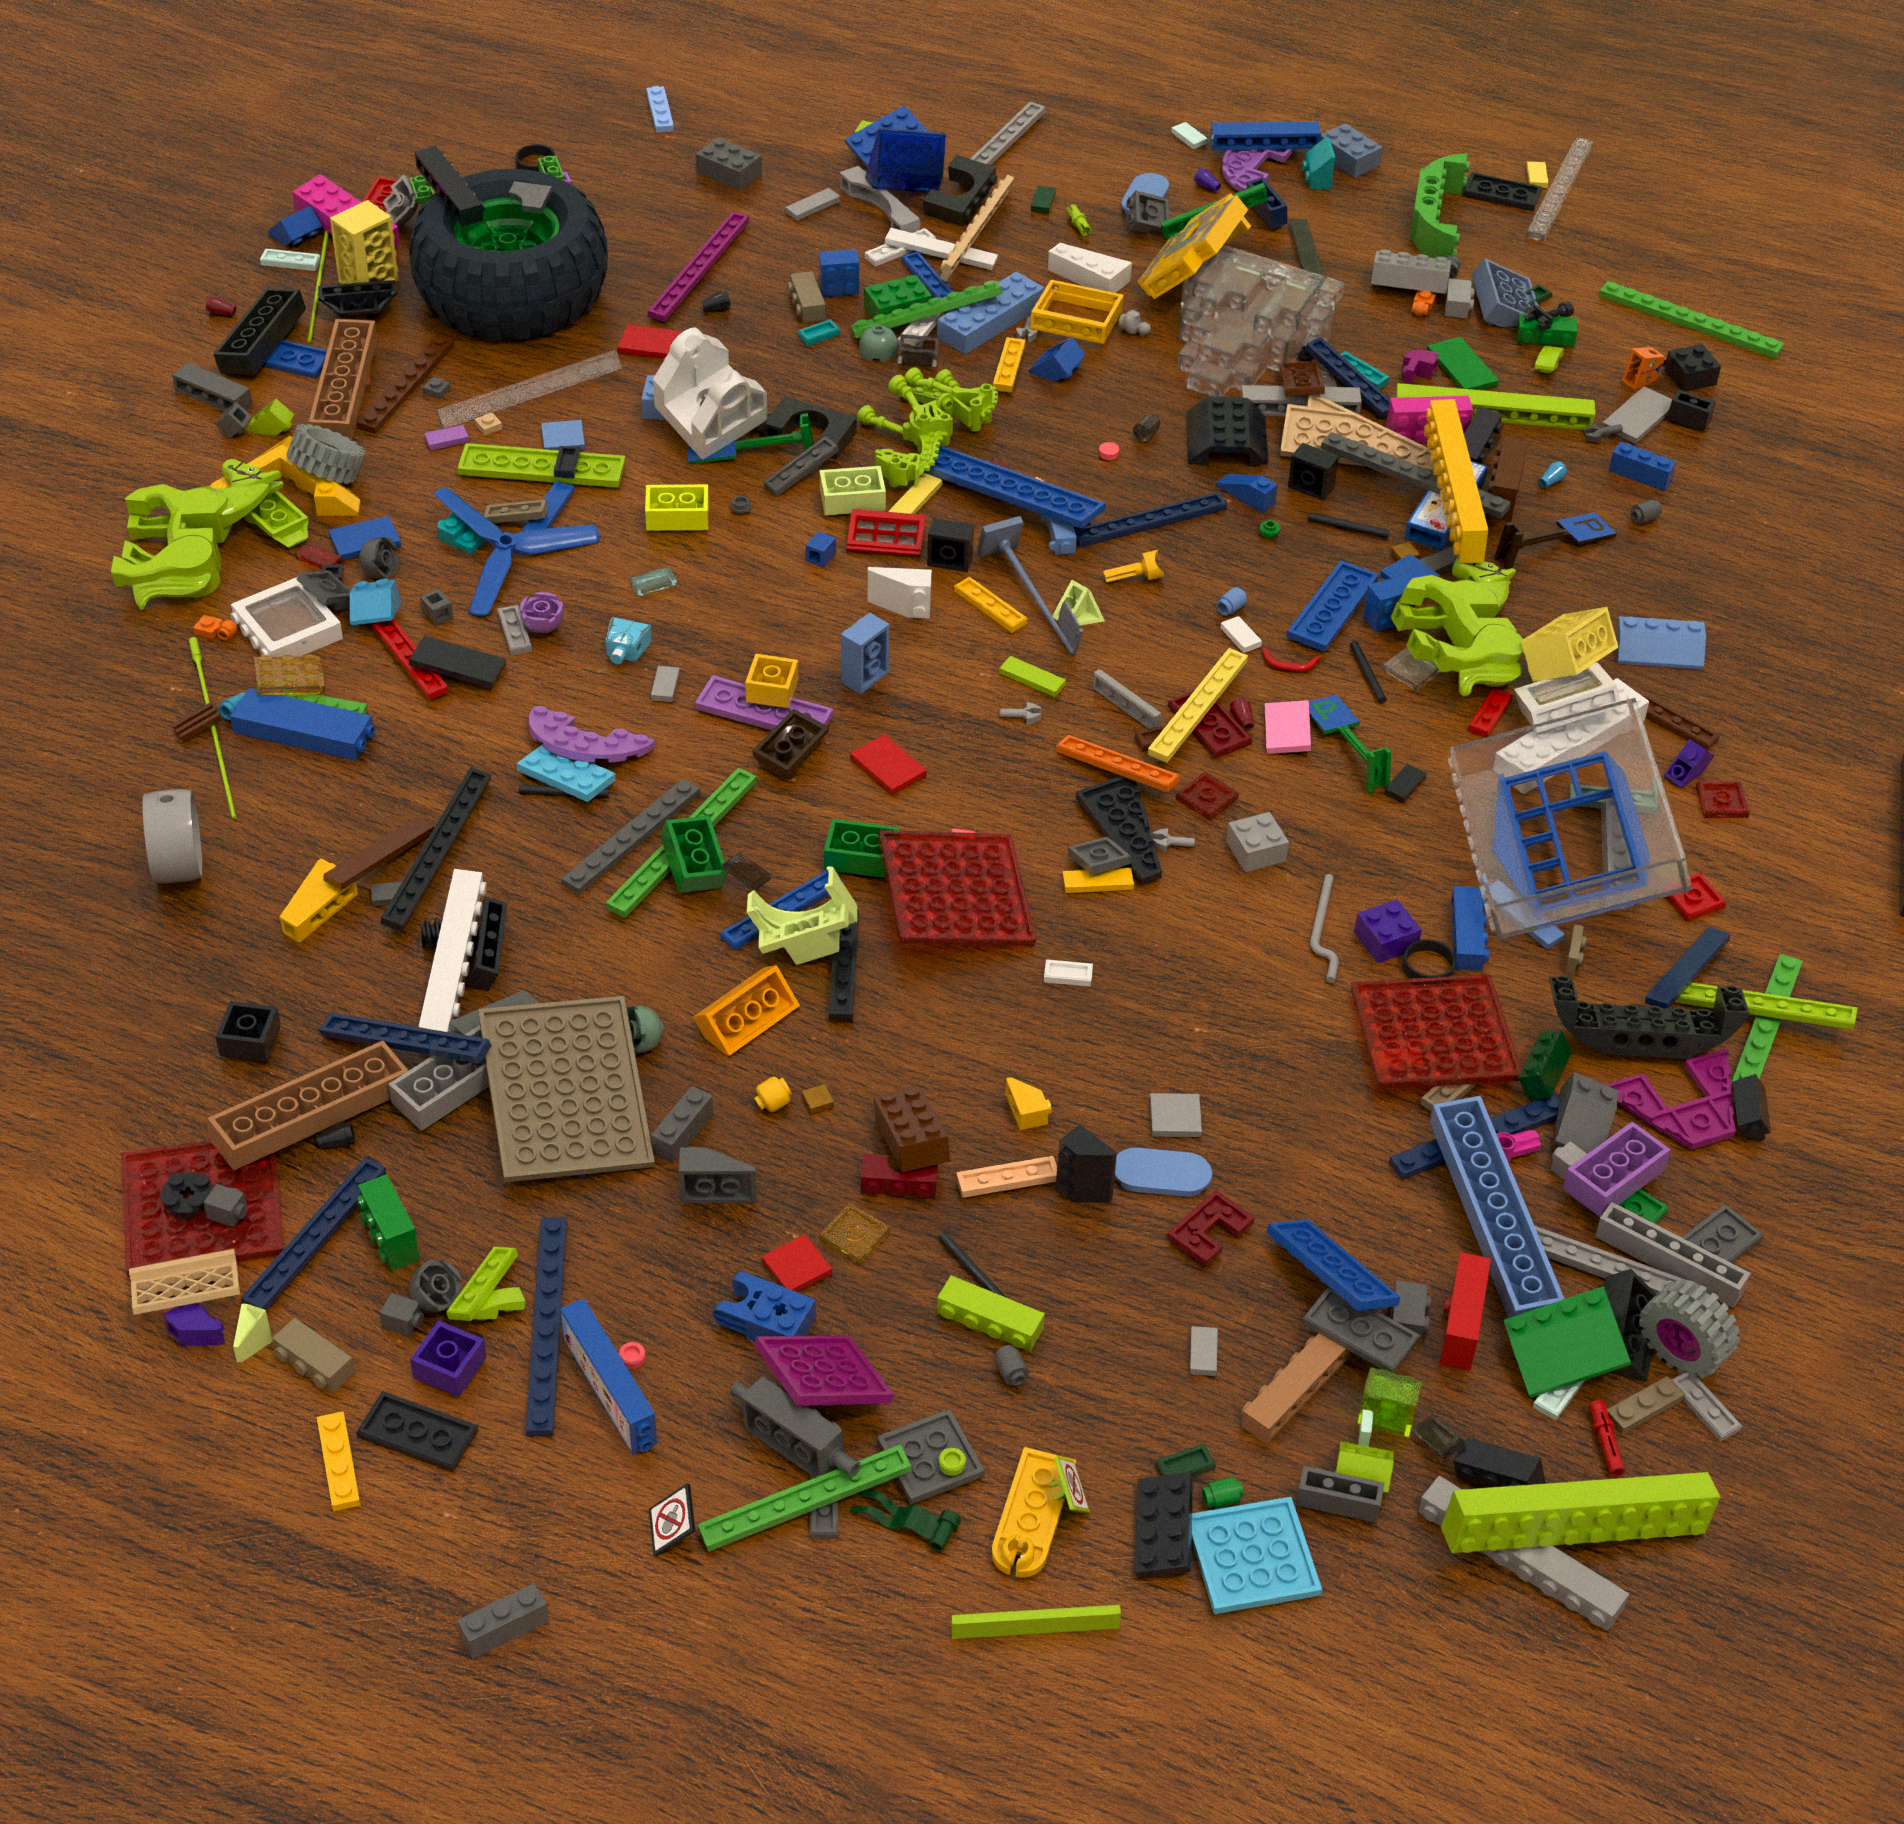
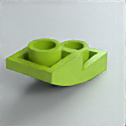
M1544 346L1536 360L1535 369H1540V372L1543 373L1554 371L1558 367L1559 359L1563 356L1564 348Z
M520 1288L493 1290L473 1319L480 1321L497 1319L499 1310L507 1312L524 1310L526 1301Z

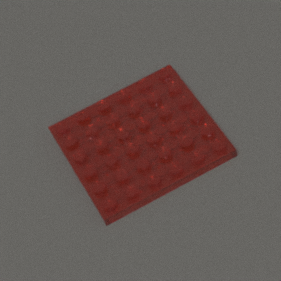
M879 830L878 841L899 943L1035 945L1037 939L1012 834Z
M1491 974L1351 983L1352 996L1378 1089L1519 1081L1518 1076L1522 1069Z
M210 1140L121 1153L125 1259L128 1278H130V1268L234 1249L237 1262L278 1256L283 1251L284 1238L276 1152L236 1170L232 1169ZM174 1173L206 1174L213 1188L216 1184L228 1188H236L243 1192L248 1207L247 1213L243 1219L238 1221L235 1227L208 1219L205 1209L198 1212L199 1216L194 1218H176L170 1215V1212L163 1207L161 1191L168 1182L169 1176ZM186 1193V1194H184L183 1196H184V1198H188L189 1195H194V1194H192V1193Z

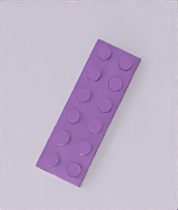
M712 675L695 702V709L769 730H773L793 709L825 725H828L833 716V708L793 697L789 708L746 702L745 684Z

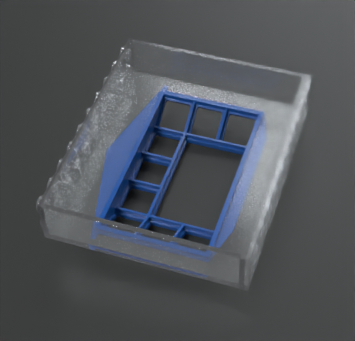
M1636 698L1449 748L1451 757L1447 758L1450 770H1455V772L1451 773L1454 786L1459 785L1455 789L1458 802L1463 801L1459 805L1462 818L1467 817L1463 821L1466 834L1471 833L1467 837L1470 850L1475 849L1471 853L1474 866H1479L1475 870L1478 882L1483 883L1480 885V891L1483 900H1488L1484 901L1487 917L1492 916V918H1488L1492 932H1497L1499 940L1693 890L1685 853ZM1602 763L1609 788L1582 795L1576 770ZM1569 772L1576 797L1549 804L1543 778ZM1535 780L1543 806L1516 813L1510 787ZM1612 798L1632 866L1571 881L1552 813ZM1545 815L1550 831L1523 838L1519 822ZM1552 841L1557 857L1530 864L1526 847ZM1560 867L1564 884L1537 890L1533 873Z

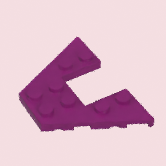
M1728 1048L1685 1061L1684 1068L1705 1097L1667 1108L1644 1073L1606 1084L1618 1090L1617 1105L1690 1150L1734 1137L1736 1129L1735 1121L1733 1120L1734 1106L1732 1107V1082L1730 1080L1731 1070L1728 1061Z

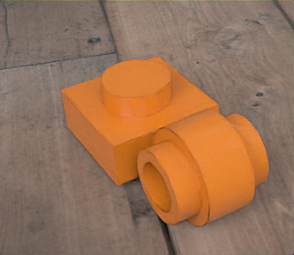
M1418 290L1413 300L1411 312L1415 313L1416 316H1427L1428 310H1431L1436 294Z
M203 615L193 627L195 635L214 639L218 635L220 639L226 641L232 639L236 634L237 625L232 620L223 621V619Z

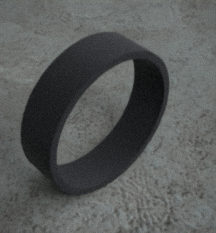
M540 144L524 146L515 154L516 168L539 172V165H526L521 163L520 160L530 155L555 156V152L552 148Z
M1423 939L1411 943L1406 948L1402 967L1405 975L1411 981L1422 986L1435 987L1447 983L1452 978L1456 957L1454 952L1444 943ZM1418 951H1433L1444 956L1449 961L1451 968L1440 975H1426L1413 969L1408 963L1407 958Z

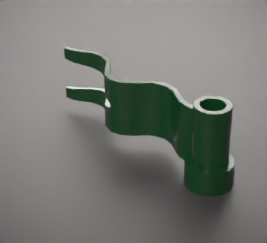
M863 1490L859 1492V1495L877 1500L894 1518L885 1515L878 1508L872 1506H852L850 1509L852 1513H864L874 1517L883 1527L889 1530L910 1529L919 1536L930 1540L929 1547L936 1552L944 1551L952 1533L957 1531L962 1521L961 1517L951 1510H943L938 1517L921 1506L910 1505L900 1507L894 1504L886 1495L875 1490Z

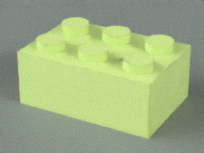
M881 466L820 470V493L824 515L850 514L852 509L886 511V490Z

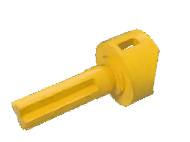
M1158 550L1142 553L1141 562L1103 571L1106 583L1143 573L1147 576L1148 581L1164 577V572L1158 568L1155 562Z

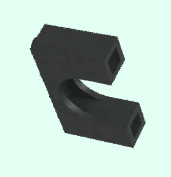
M956 155L948 165L949 180L966 185L971 190L960 195H950L931 189L923 200L924 215L964 226L972 218L973 212L980 207L984 197H987L991 187L995 186L997 175L995 166Z
M785 396L764 422V437L786 435L800 427V414H808L810 425L824 430L818 441L826 436L838 446L839 451L830 457L834 460L839 458L857 433V417Z

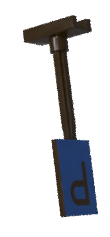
M1595 512L1557 520L1556 524L1561 530L1524 538V533L1513 522L1505 523L1494 557L1496 559L1502 558L1505 561L1504 567L1507 569L1513 567L1518 550L1523 549L1524 546L1570 537L1579 545L1616 537L1617 533Z

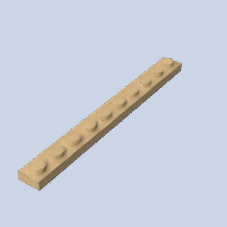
M1007 175L1004 181L1000 180L997 189L993 190L991 197H988L978 215H975L972 224L970 223L967 227L966 233L963 232L960 240L956 242L953 251L951 250L947 259H944L942 262L940 279L945 281L949 279L1009 193L1014 177Z

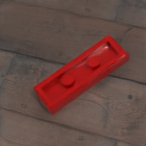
M1493 688L1470 722L1467 731L1488 739L1512 702L1513 695Z

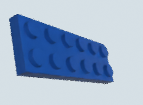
M1341 560L1289 628L1287 638L1326 652L1365 599L1368 585L1378 581L1379 574Z
M1310 1220L1268 1224L1266 1233L1277 1244L1290 1252L1291 1256L1304 1264L1306 1269L1318 1276L1321 1282L1327 1284L1338 1296L1346 1300L1354 1310L1364 1312L1370 1309H1385L1386 1307L1398 1306L1401 1297Z

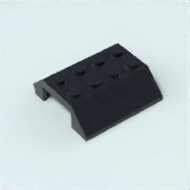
M1208 396L1187 411L1188 464L1208 465L1210 452L1249 454L1248 466L1260 467L1261 463H1268L1266 417L1248 398Z

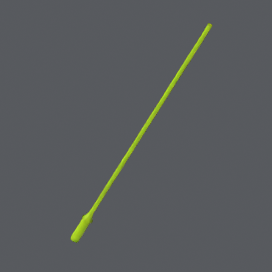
M326 230L309 328L308 344H311L318 303V286L321 284L329 234Z
M192 637L189 639L192 661L197 665L204 700L207 705L210 701L201 667L203 657L200 653L197 638ZM214 724L211 726L231 817L235 820V809Z

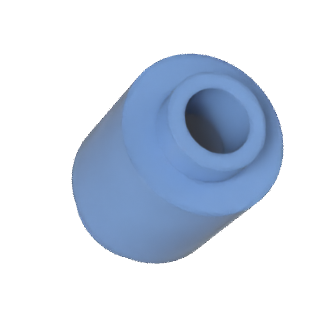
M1233 587L1222 595L1216 603L1219 613L1224 616L1232 615L1247 603L1245 591L1238 587Z

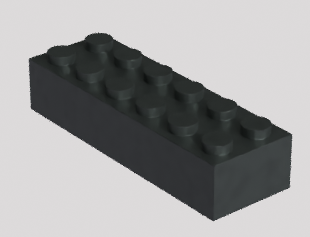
M265 288L213 353L220 374L253 376L258 372L306 310L300 289Z

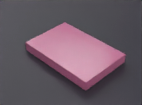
M1309 701L1265 703L1267 754L1311 751Z

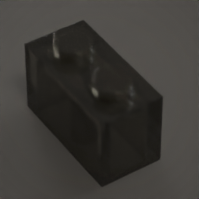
M900 334L898 363L936 367L939 338Z

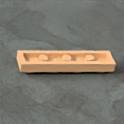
M1054 1156L956 1172V1180L961 1196L964 1198L1056 1182L1057 1165Z

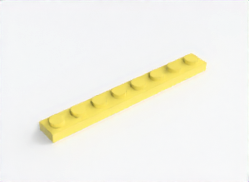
M1228 648L1148 748L1149 756L1168 763L1247 663L1248 655Z

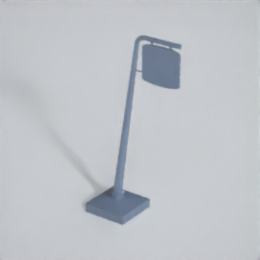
M1018 516L982 526L977 549L979 557L982 558L999 552L1005 553L1072 655H1076L1083 629H1079V623L1067 601L1062 603L1057 624L1012 551L1013 548L1018 547L1023 526L1021 517Z

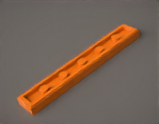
M1071 735L1066 736L1056 745V752L1167 793L1180 782V775Z

